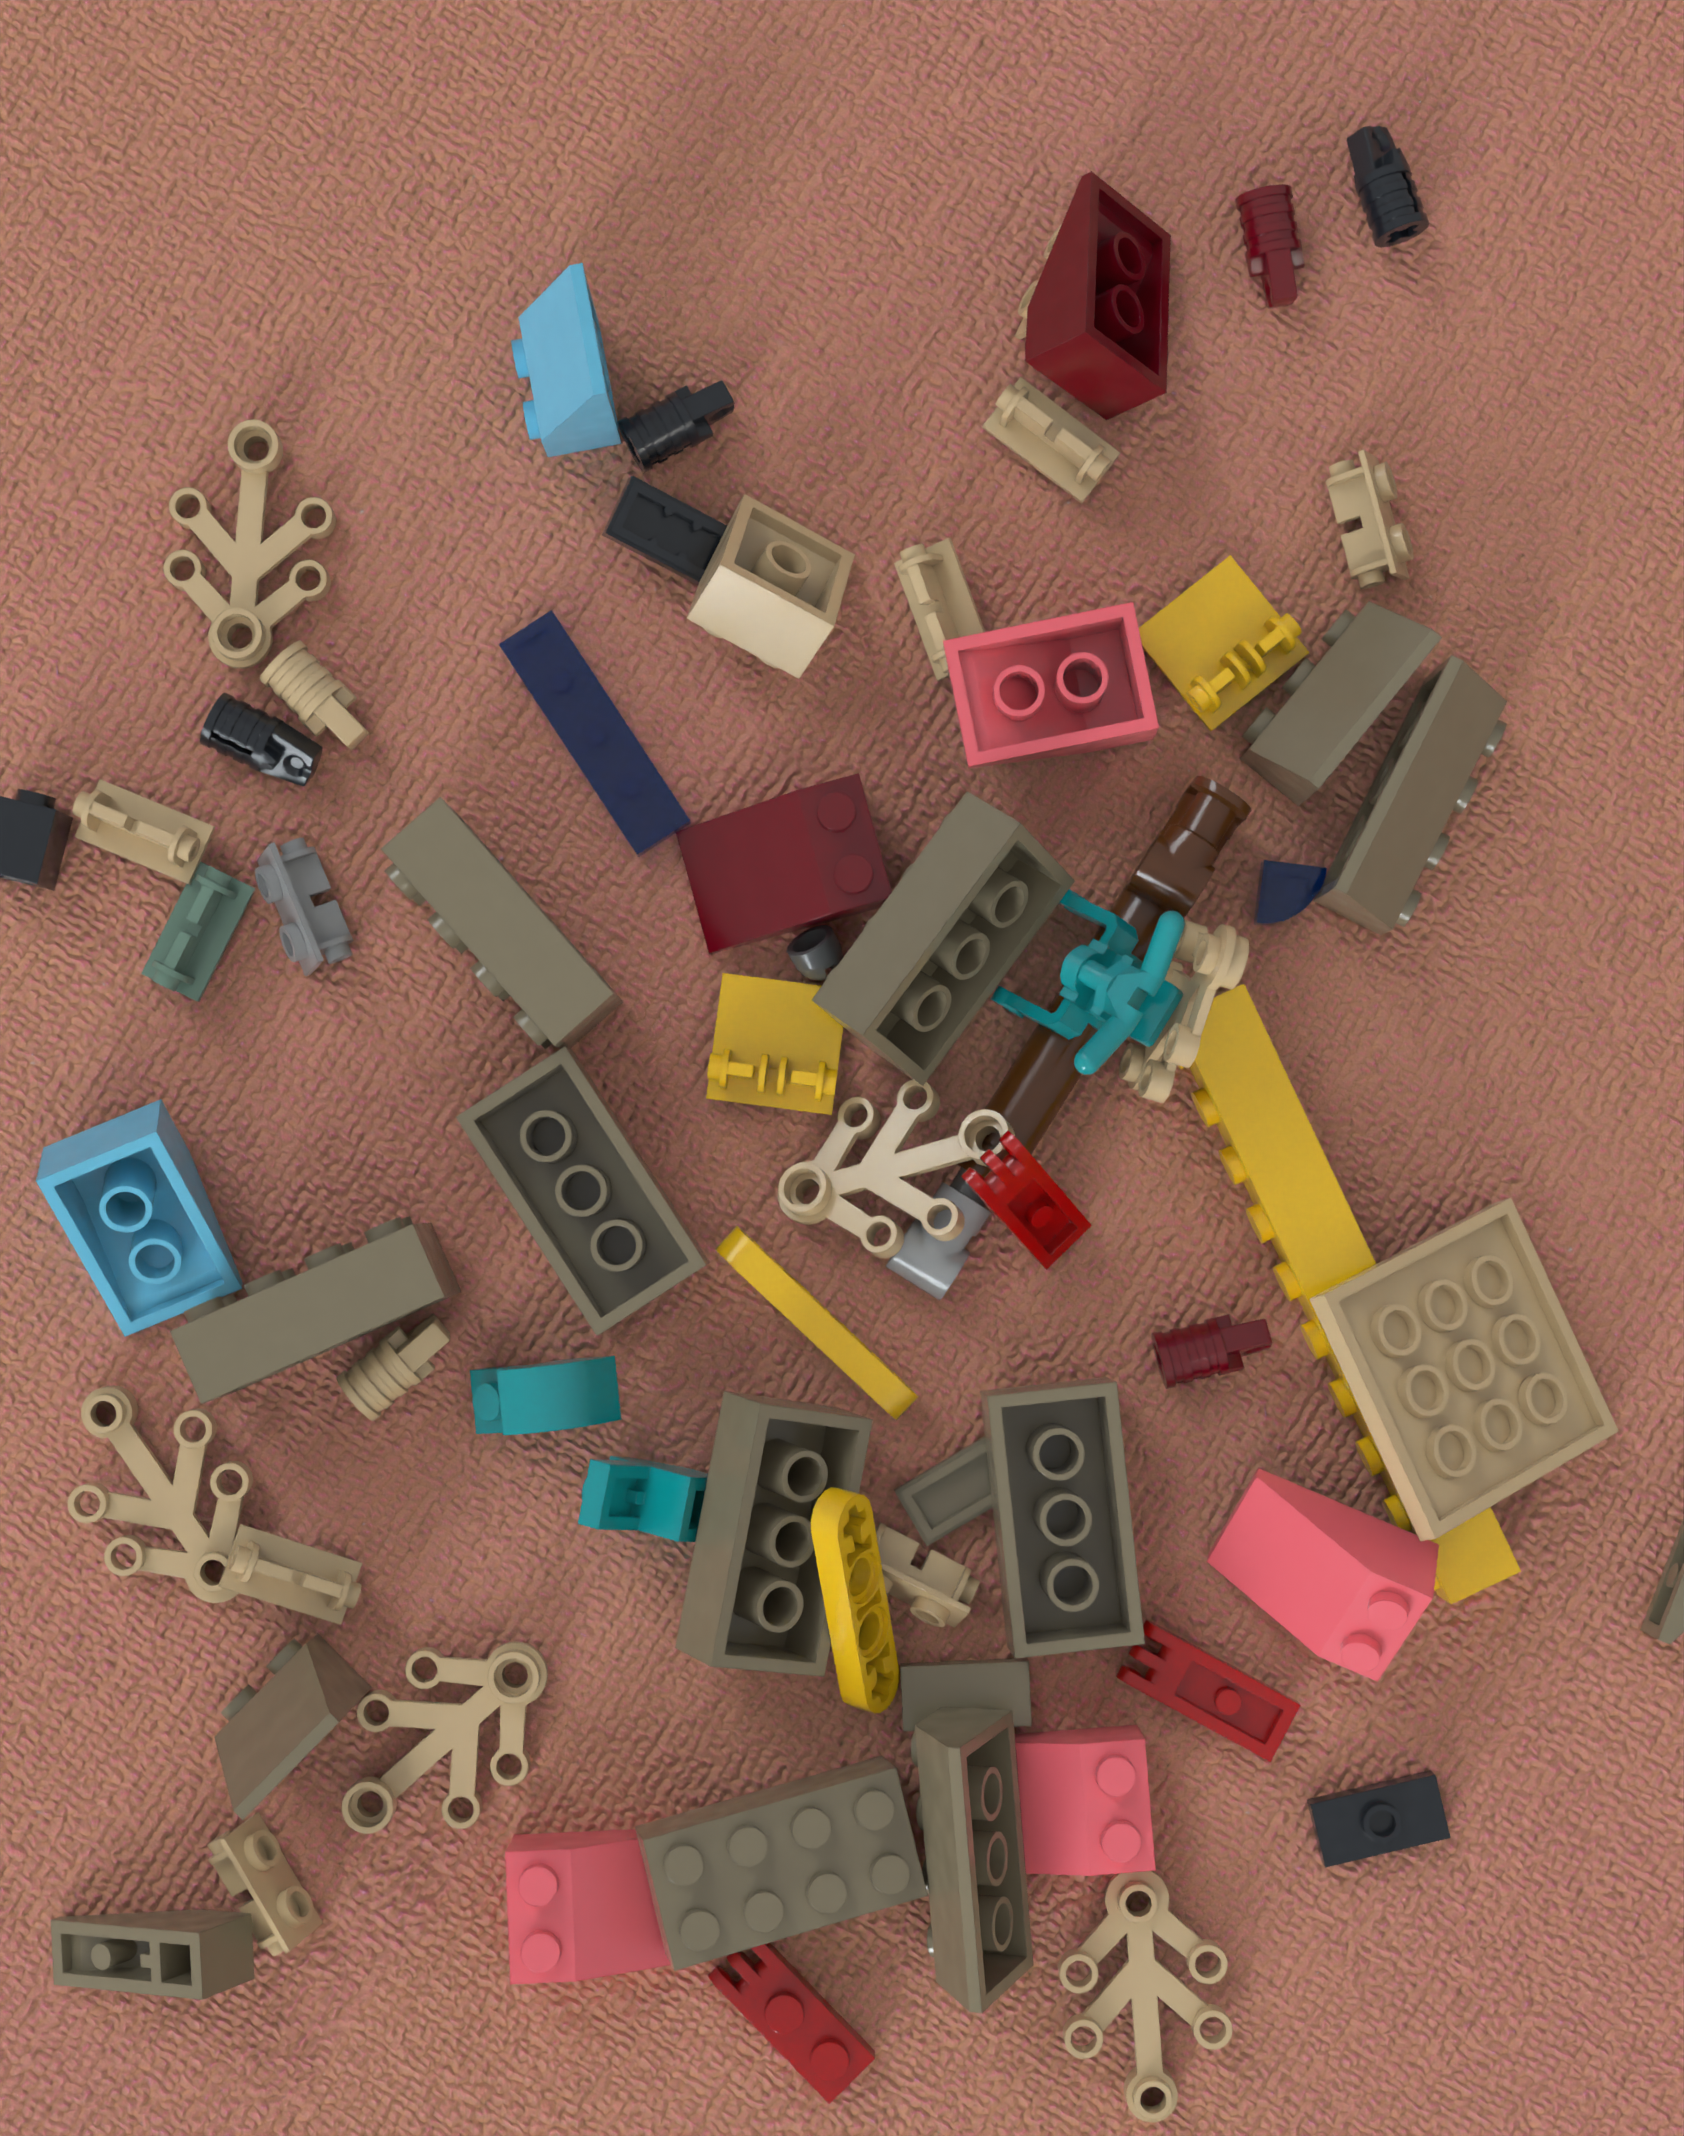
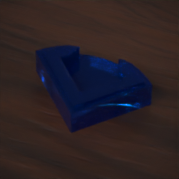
M1268 860L1262 861L1254 925L1280 923L1300 913L1320 891L1327 868Z

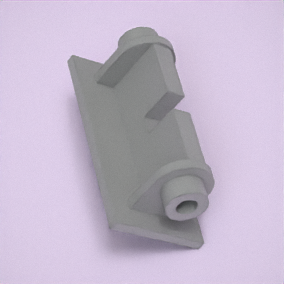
M297 838L280 846L283 853L282 856H280L275 842L268 844L257 860L259 867L255 869V877L262 897L268 904L275 903L281 917L283 926L279 928L280 939L288 958L292 962L299 961L304 975L308 976L324 961L322 957L324 954L329 964L352 956L353 954L348 944L354 940L336 900L314 907L310 897L329 891L331 886L315 847H307L304 838Z

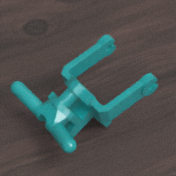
M1069 889L1058 904L1064 905V908L1071 913L1106 930L1099 941L1093 938L1089 946L1080 945L1076 947L1064 959L1060 973V980L1064 987L1059 994L1064 999L1054 1013H1050L999 985L990 999L1022 1019L1025 1016L1068 1040L1080 1036L1087 1024L1095 1028L1097 1032L1077 1052L1074 1058V1066L1077 1071L1084 1075H1091L1108 1060L1128 1037L1147 1047L1154 1045L1183 997V992L1172 983L1166 981L1165 978L1183 933L1185 921L1183 916L1176 911L1164 912L1157 922L1142 962L1131 954L1139 941L1136 928L1116 914L1090 903Z

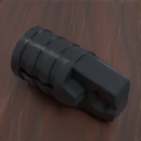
M1382 126L1362 127L1347 138L1355 172V190L1358 197L1361 198L1360 203L1363 212L1367 215L1366 220L1369 229L1373 232L1372 238L1375 246L1381 248L1394 246L1408 241L1425 231L1429 226V220L1426 213L1423 212L1424 207L1421 198L1417 195L1418 190L1415 181L1411 178L1410 166L1401 149L1396 148L1388 128Z
M722 380L693 394L688 386H684L666 395L664 400L656 401L649 408L641 409L630 418L624 417L618 420L617 423L632 457L642 472L645 473L652 469L654 464H660L668 460V457L673 454L677 455L683 452V449L689 446L692 448L712 437L714 433L710 425L731 414L734 411L735 403Z
M223 693L213 705L200 736V744L208 748H214L218 753L230 756L241 764L245 763L257 772H262L300 786H305L314 776L323 749L322 746L289 726L283 720L275 716L271 717L267 712L255 709L244 701H238L234 696Z

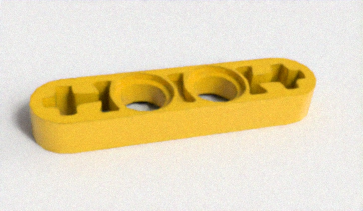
M736 1226L715 1248L742 1277L894 1419L898 1420L919 1397L895 1372L740 1227Z
M830 1487L820 1495L813 1508L811 1534L839 1690L843 1702L847 1705L874 1714L881 1713L889 1707L897 1692L899 1665L872 1507L869 1499L863 1494Z

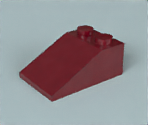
M1091 171L1083 175L1079 181L1028 305L1025 362L1102 418L1109 420L1167 393L1171 235Z
M859 773L795 790L676 832L709 955L878 909L892 893Z

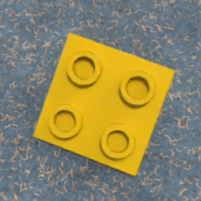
M1231 555L1139 627L1142 647L1210 732L1310 653L1297 638L1302 633V630L1295 619L1288 613L1280 617Z
M722 973L712 1053H710L706 1099L832 1115L843 1026L812 1001L821 985Z

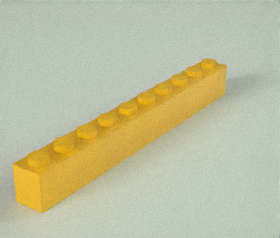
M1242 984L1213 999L1201 1035L1197 1056L1189 1067L1199 1087L1198 1090L1191 1093L1192 1099L1204 1124L1207 1127L1216 1124L1227 1146L1218 1152L1230 1180L1234 1185L1243 1182L1254 1205L1246 1208V1213L1255 1234L1261 1243L1271 1240L1281 1263L1273 1266V1271L1288 1301L1298 1298L1305 1312L1308 1322L1301 1324L1300 1328L1309 1349L1317 1360L1326 1357L1336 1379L1328 1383V1388L1339 1412L1344 1418L1353 1415L1363 1438L1355 1441V1445L1364 1466L1372 1477L1380 1473L1391 1496L1383 1499L1382 1502L1392 1525L1417 1535L1309 1300L1317 1294L1372 1267L1376 1262L1246 986ZM1177 1065L1179 1069L1185 1068V1067H1182V1066ZM1491 1507L1437 1539L1429 1540L1439 1544L1434 1591L1449 1604L1456 1603L1521 1572Z

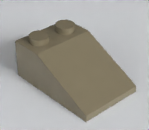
M319 1634L315 1635L304 1646L294 1638L266 1666L275 1676L258 1693L250 1685H247L221 1712L229 1722L214 1738L233 1811L242 1820L252 1812L372 1688Z

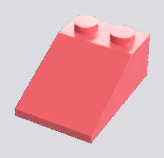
M1133 602L943 640L968 768L1115 748L1153 740L1159 729Z
M1258 1468L1209 1551L1207 1562L1318 1657L1378 1682L1433 1599L1439 1544L1429 1540L1420 1541L1418 1536Z
M1138 1725L1014 1734L1025 1869L1027 1874L1095 1876L1156 1871L1145 1738Z
M635 1829L513 1835L505 1851L510 1985L576 1982L671 1965L665 1954Z

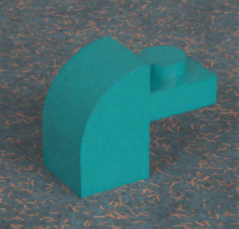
M615 1356L572 1358L533 1365L487 1367L470 1370L476 1434H530L573 1429L621 1420Z
M610 1456L609 1460L590 1459L587 1478L582 1488V1505L578 1524L597 1530H639L677 1542H695L708 1473L681 1466L622 1456Z

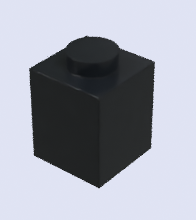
M23 789L17 790L15 799L0 796V878L55 891L73 817L54 809L56 798Z

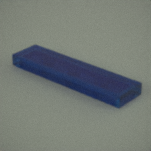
M552 610L499 644L638 857L691 823Z

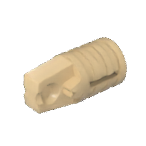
M301 640L292 643L266 667L260 676V681L266 687H271L273 692L281 700L283 699L293 712L299 715V721L313 735L318 737L328 727L349 749L353 750L369 735V732L347 710L357 699L356 696L339 679L335 680L332 677L333 675L320 665V662L313 654L307 652L308 647Z
M431 1314L407 1334L398 1326L381 1339L376 1348L368 1351L362 1360L359 1359L355 1362L350 1370L343 1371L336 1377L337 1382L354 1406L369 1420L374 1421L381 1415V1411L384 1408L390 1407L396 1398L403 1396L408 1391V1388L412 1385L416 1386L435 1369V1366L429 1359L450 1341V1332L434 1314Z

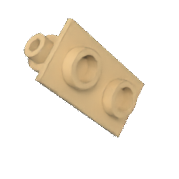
M1022 377L1018 379L1014 386L1009 384L995 403L997 408L982 426L984 430L1081 504L1120 455L1118 450Z
M1366 450L1358 451L1361 467L1355 468L1353 460H1345L1329 466L1331 477L1325 482L1329 490L1337 523L1341 525L1361 518L1363 526L1361 529L1340 535L1351 579H1358L1360 589L1372 588L1385 583L1383 572L1387 570L1390 571L1391 575L1402 580L1410 579L1406 561L1413 560V548L1405 525L1403 523L1395 525L1389 501L1397 499L1398 495L1395 480L1388 463L1379 464L1377 457Z
M951 538L942 540L927 548L924 547V544L906 548L900 552L902 559L894 563L937 681L949 677L943 640L985 632Z
M99 779L95 791L91 794L84 791L79 793L72 810L74 815L81 818L74 836L75 838L189 885L194 878L215 830L213 825Z
M880 1522L875 1529L887 1596L890 1594L911 1605L910 1612L925 1623L937 1627H944L948 1624L955 1628L968 1615L971 1609L959 1602V1600L969 1604L980 1584L979 1580L970 1576L972 1569L932 1549L929 1551L921 1570L911 1565V1561L920 1543Z
M240 1524L218 1587L341 1625L347 1607L353 1609L359 1599L361 1584L357 1583L356 1580L362 1563Z
M259 1812L251 1816L232 1832L229 1830L207 1844L213 1854L208 1860L215 1867L230 1895L233 1897L248 1889L253 1899L239 1907L241 1913H251L252 1932L258 1941L257 1944L260 1949L267 1947L272 1957L283 1951L286 1954L323 1923L313 1906L311 1897L302 1888L281 1852L277 1839L269 1831Z

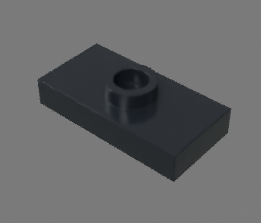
M631 476L626 482L602 536L698 585L727 525Z
M1431 1770L1307 1799L1321 1861L1325 1868L1451 1838L1436 1775Z

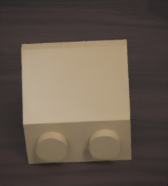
M744 494L698 584L687 619L701 626L710 635L724 638L757 656L766 665L780 668L799 679L835 626L855 554Z

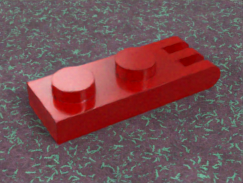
M1006 1131L998 1140L1009 1154L1000 1160L988 1149L980 1159L990 1169V1172L983 1178L979 1172L969 1167L961 1177L1028 1252L1047 1270L1092 1225L1023 1144L1010 1131Z
M1146 1619L1143 1624L1144 1635L1152 1641L1162 1644L1158 1653L1142 1645H1132L1128 1654L1150 1668L1144 1676L1132 1667L1121 1665L1116 1677L1131 1687L1271 1762L1301 1706L1300 1703Z
M771 1943L750 1948L760 1958L756 1964L743 1951L727 1955L728 1962L742 1978L736 1982L726 1970L717 1965L708 1974L710 1981L824 2100L830 2104L875 2059V2050Z

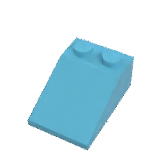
M583 263L569 265L518 317L522 339L511 340L518 378L530 377L534 400L522 402L529 439L541 438L547 457L622 444L599 320Z
M161 1099L43 1147L36 1182L125 1337L180 1315L201 1303L242 1289L243 1282L190 1151Z

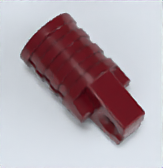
M1285 184L1256 188L1239 195L1235 199L1236 208L1240 211L1241 215L1239 219L1244 232V246L1247 249L1245 258L1249 277L1261 276L1268 309L1288 306L1294 303L1298 296L1294 269L1304 268L1305 266L1301 240L1297 237L1298 227L1297 222L1294 220V204L1291 203L1293 198L1292 188L1290 185Z
M1229 1314L1206 1319L1201 1324L1194 1323L1187 1325L1188 1327L1180 1329L1178 1327L1170 1329L1169 1332L1162 1333V1331L1151 1334L1157 1365L1166 1389L1176 1387L1178 1383L1183 1382L1185 1384L1193 1382L1194 1379L1209 1378L1214 1374L1221 1376L1243 1370V1356L1268 1350L1272 1345L1266 1319L1232 1326Z

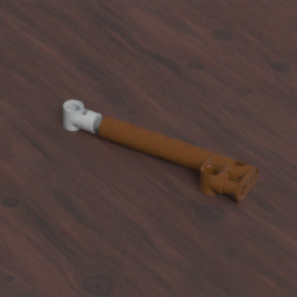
M1196 776L1188 785L1176 804L1175 811L1163 830H1160L1110 909V912L1136 928L1139 941L1131 954L1142 962L1160 916L1167 911H1176L1183 918L1188 914L1215 871L1213 865L1218 859L1227 840H1230L1236 828L1247 819L1252 811L1251 807L1238 795L1206 777ZM1100 926L1093 938L1099 941L1106 929ZM1062 985L1047 1009L1048 1012L1054 1013L1063 1001L1064 997L1059 994L1064 985ZM1038 1024L985 1108L996 1111L1003 1116L1012 1126L1015 1137L1031 1155L1082 1075L1074 1066V1058L1077 1052L1097 1032L1089 1024H1087L1080 1036L1069 1040ZM1000 1133L987 1135L982 1142V1150H993L1000 1142L998 1140ZM973 1159L956 1164L961 1168L950 1186L942 1182L933 1196L934 1199L946 1198L961 1209L965 1218L962 1232L953 1240L940 1241L923 1228L921 1221L915 1219L904 1235V1243L901 1250L896 1255L890 1257L885 1266L939 1301L955 1280L970 1254L964 1248L973 1235L977 1236L991 1214L990 1211L985 1209L986 1204L961 1177L969 1167L979 1172L983 1178L990 1172L987 1166L979 1165ZM943 1210L936 1215L934 1219L935 1229H942L950 1223L952 1218L950 1210Z

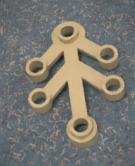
M255 419L239 423L231 431L228 438L229 454L237 466L242 469L235 541L213 517L209 501L199 490L192 487L181 488L171 496L169 501L171 516L182 527L192 530L231 575L230 604L205 579V566L193 552L176 550L168 555L163 566L166 579L178 590L185 591L211 621L208 641L213 654L225 665L237 669L250 668L262 662L272 647V628L305 600L318 601L325 597L331 586V579L326 569L319 562L310 559L296 563L290 571V580L257 605L259 581L310 538H326L333 532L336 526V515L329 504L321 498L309 497L298 504L295 516L263 542L269 472L275 470L280 464L283 456V445L279 436L270 425ZM256 442H265L269 446L266 457L259 461L250 460L248 458L249 448ZM188 499H197L200 502L198 514L192 518L181 517V505ZM316 508L325 510L326 519L321 526L309 528L305 525V517L309 511ZM182 561H192L195 567L192 577L185 581L176 580L175 569L177 565ZM310 570L319 572L321 580L315 589L306 591L300 588V578L305 572ZM239 628H249L252 631V640L244 648H235L232 645V635Z
M1184 920L1185 927L1173 957L1193 963L1195 974L1191 978L1182 972L1183 967L1181 963L1171 962L1165 980L1183 992L1181 1001L1154 1045L1147 1047L1141 1043L1135 1044L1130 1042L1120 1062L1119 1078L1128 1081L1129 1088L1137 1090L1140 1097L1160 1103L1166 1101L1173 1086L1177 1065L1189 1068L1197 1056L1201 1035L1216 990L1220 986L1233 989L1239 983L1249 955V940L1236 935V930L1232 926L1221 924L1212 935L1208 933L1206 926Z
M912 1079L904 1083L899 1089L896 1107L861 1163L840 1169L856 1139L862 1140L873 1136L881 1122L879 1111L867 1099L852 1097L846 1100L839 1108L837 1124L813 1161L797 1163L783 1173L778 1184V1202L782 1211L797 1223L812 1225L826 1218L859 1237L863 1246L879 1258H890L901 1250L904 1243L903 1230L889 1217L883 1215L870 1217L842 1197L869 1190L921 1221L923 1228L935 1239L950 1241L955 1239L964 1228L965 1218L961 1209L946 1198L934 1199L903 1181V1179L972 1159L977 1164L986 1166L980 1159L986 1152L982 1150L984 1138L991 1133H1000L1001 1137L1006 1131H1010L1015 1136V1132L1012 1126L998 1112L981 1109L971 1113L964 1119L958 1135L899 1152L916 1124L933 1118L940 1107V1097L936 1090L927 1082L922 1086ZM918 1092H927L925 1104L918 1109H910L912 1097ZM866 1109V1121L858 1127H851V1118L858 1110ZM1000 1142L991 1150L1000 1160L1009 1154ZM819 1185L820 1190L817 1197L811 1203L804 1204L803 1196L805 1191L810 1186ZM943 1210H950L952 1213L950 1223L942 1229H935L934 1219L936 1215ZM889 1227L891 1230L889 1241L882 1246L876 1247L874 1245L876 1232L881 1228Z
M106 1386L91 1392L84 1400L81 1408V1418L85 1428L96 1437L109 1438L149 1498L109 1492L102 1484L90 1482L75 1488L68 1498L69 1513L75 1520L81 1523H92L101 1518L170 1529L186 1550L148 1547L139 1537L124 1535L113 1540L107 1546L104 1553V1561L107 1568L118 1576H129L137 1571H145L185 1578L189 1590L199 1599L209 1603H222L237 1596L239 1593L218 1587L219 1582L211 1581L206 1576L205 1566L209 1560H218L224 1567L226 1566L238 1532L243 1499L253 1485V1475L249 1467L239 1461H229L218 1466L213 1471L210 1486L218 1501L209 1535L195 1515L207 1445L213 1440L217 1431V1423L213 1415L207 1410L196 1408L182 1413L176 1419L174 1436L180 1447L172 1481L134 1426L138 1416V1404L132 1393L120 1386ZM102 1401L110 1402L116 1409V1418L111 1425L103 1424L97 1418L96 1410ZM190 1417H198L205 1424L206 1432L201 1440L191 1439L185 1431L186 1422ZM228 1469L237 1471L242 1478V1487L237 1493L228 1492L222 1485V1475ZM85 1491H91L99 1498L100 1506L95 1514L86 1513L80 1505V1498ZM121 1544L130 1545L136 1552V1561L132 1567L123 1566L118 1562L116 1551Z
M524 1642L505 1643L497 1647L488 1659L444 1657L439 1650L432 1647L420 1648L410 1656L405 1666V1674L408 1681L416 1688L429 1689L436 1686L439 1682L482 1686L464 1703L398 1700L386 1690L371 1691L360 1701L357 1708V1718L361 1726L368 1731L381 1732L389 1728V1726L434 1730L380 1778L373 1776L365 1777L351 1786L342 1801V1815L350 1828L363 1834H371L382 1830L395 1814L397 1808L396 1798L451 1749L449 1793L442 1804V1816L445 1822L453 1828L466 1829L472 1826L479 1818L483 1808L482 1798L476 1791L480 1723L499 1706L500 1747L490 1762L491 1775L495 1781L504 1786L517 1785L526 1777L531 1765L529 1753L524 1748L527 1704L536 1700L544 1690L548 1678V1669L542 1654L535 1647ZM421 1657L432 1659L437 1666L436 1676L431 1679L421 1678L415 1671L416 1660ZM513 1662L522 1664L528 1673L527 1680L522 1684L509 1682L505 1676L506 1665ZM373 1700L385 1703L389 1710L388 1719L381 1722L372 1720L367 1713L368 1703ZM505 1754L516 1755L521 1761V1771L515 1775L505 1774L500 1769L499 1758ZM368 1791L377 1793L383 1801L382 1810L378 1812L365 1810L361 1804L362 1794ZM457 1797L469 1799L473 1805V1814L467 1818L456 1816L451 1809V1801Z
M1154 1871L1115 1874L1108 1882L1104 1895L1108 1913L1079 1947L1065 1952L1058 1963L1060 1980L1067 1990L1077 1994L1088 1992L1095 1986L1098 1980L1097 1964L1126 1934L1128 1960L1082 2013L1075 2014L1066 2021L1063 2027V2039L1067 2050L1074 2057L1089 2059L1095 2056L1103 2045L1102 2032L1131 1999L1136 2067L1126 2076L1124 2095L1130 2111L1138 2119L1145 2122H1159L1166 2119L1174 2111L1178 2100L1174 2080L1162 2064L1158 1997L1191 2025L1197 2042L1206 2049L1216 2050L1224 2047L1230 2041L1233 2032L1231 2021L1225 2010L1217 2005L1204 2002L1154 1957L1153 1932L1186 1957V1963L1191 1975L1200 1983L1214 1984L1220 1981L1226 1974L1228 1966L1227 1958L1222 1948L1216 1942L1202 1939L1168 1910L1170 1899L1168 1889L1162 1878ZM1143 1891L1149 1895V1903L1145 1909L1132 1911L1126 1907L1127 1897L1132 1892ZM1213 1952L1218 1956V1963L1215 1968L1205 1972L1195 1967L1196 1959L1201 1953ZM1075 1961L1087 1963L1090 1966L1087 1977L1080 1981L1070 1979L1066 1975V1970L1071 1963ZM1209 2017H1217L1223 2021L1220 2033L1212 2037L1202 2034L1200 2032L1202 2022ZM1081 2026L1091 2028L1095 2032L1092 2042L1084 2046L1073 2043L1071 2035L1075 2029ZM1150 2087H1156L1164 2092V2096L1158 2105L1147 2106L1140 2101L1142 2093Z

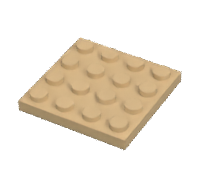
M1511 1198L1495 1202L1309 1299L1420 1541L1437 1539L1619 1432Z

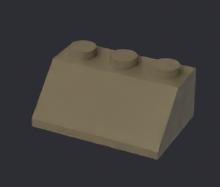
M1370 601L1356 617L1345 609L1322 637V640L1330 648L1321 660L1314 665L1305 658L1283 685L1282 689L1291 696L1277 714L1266 707L1243 734L1242 737L1251 745L1240 760L1297 806L1301 805L1323 785L1442 637L1433 629Z

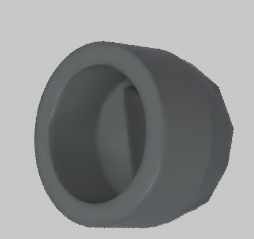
M828 925L816 926L802 932L787 947V953L796 969L804 977L811 980H825L827 977L825 969L829 967L834 969L843 958L841 944L833 929Z

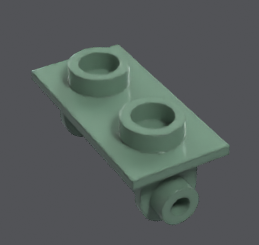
M200 862L191 884L185 885L141 974L151 978L152 981L163 987L177 991L200 1002L256 889Z

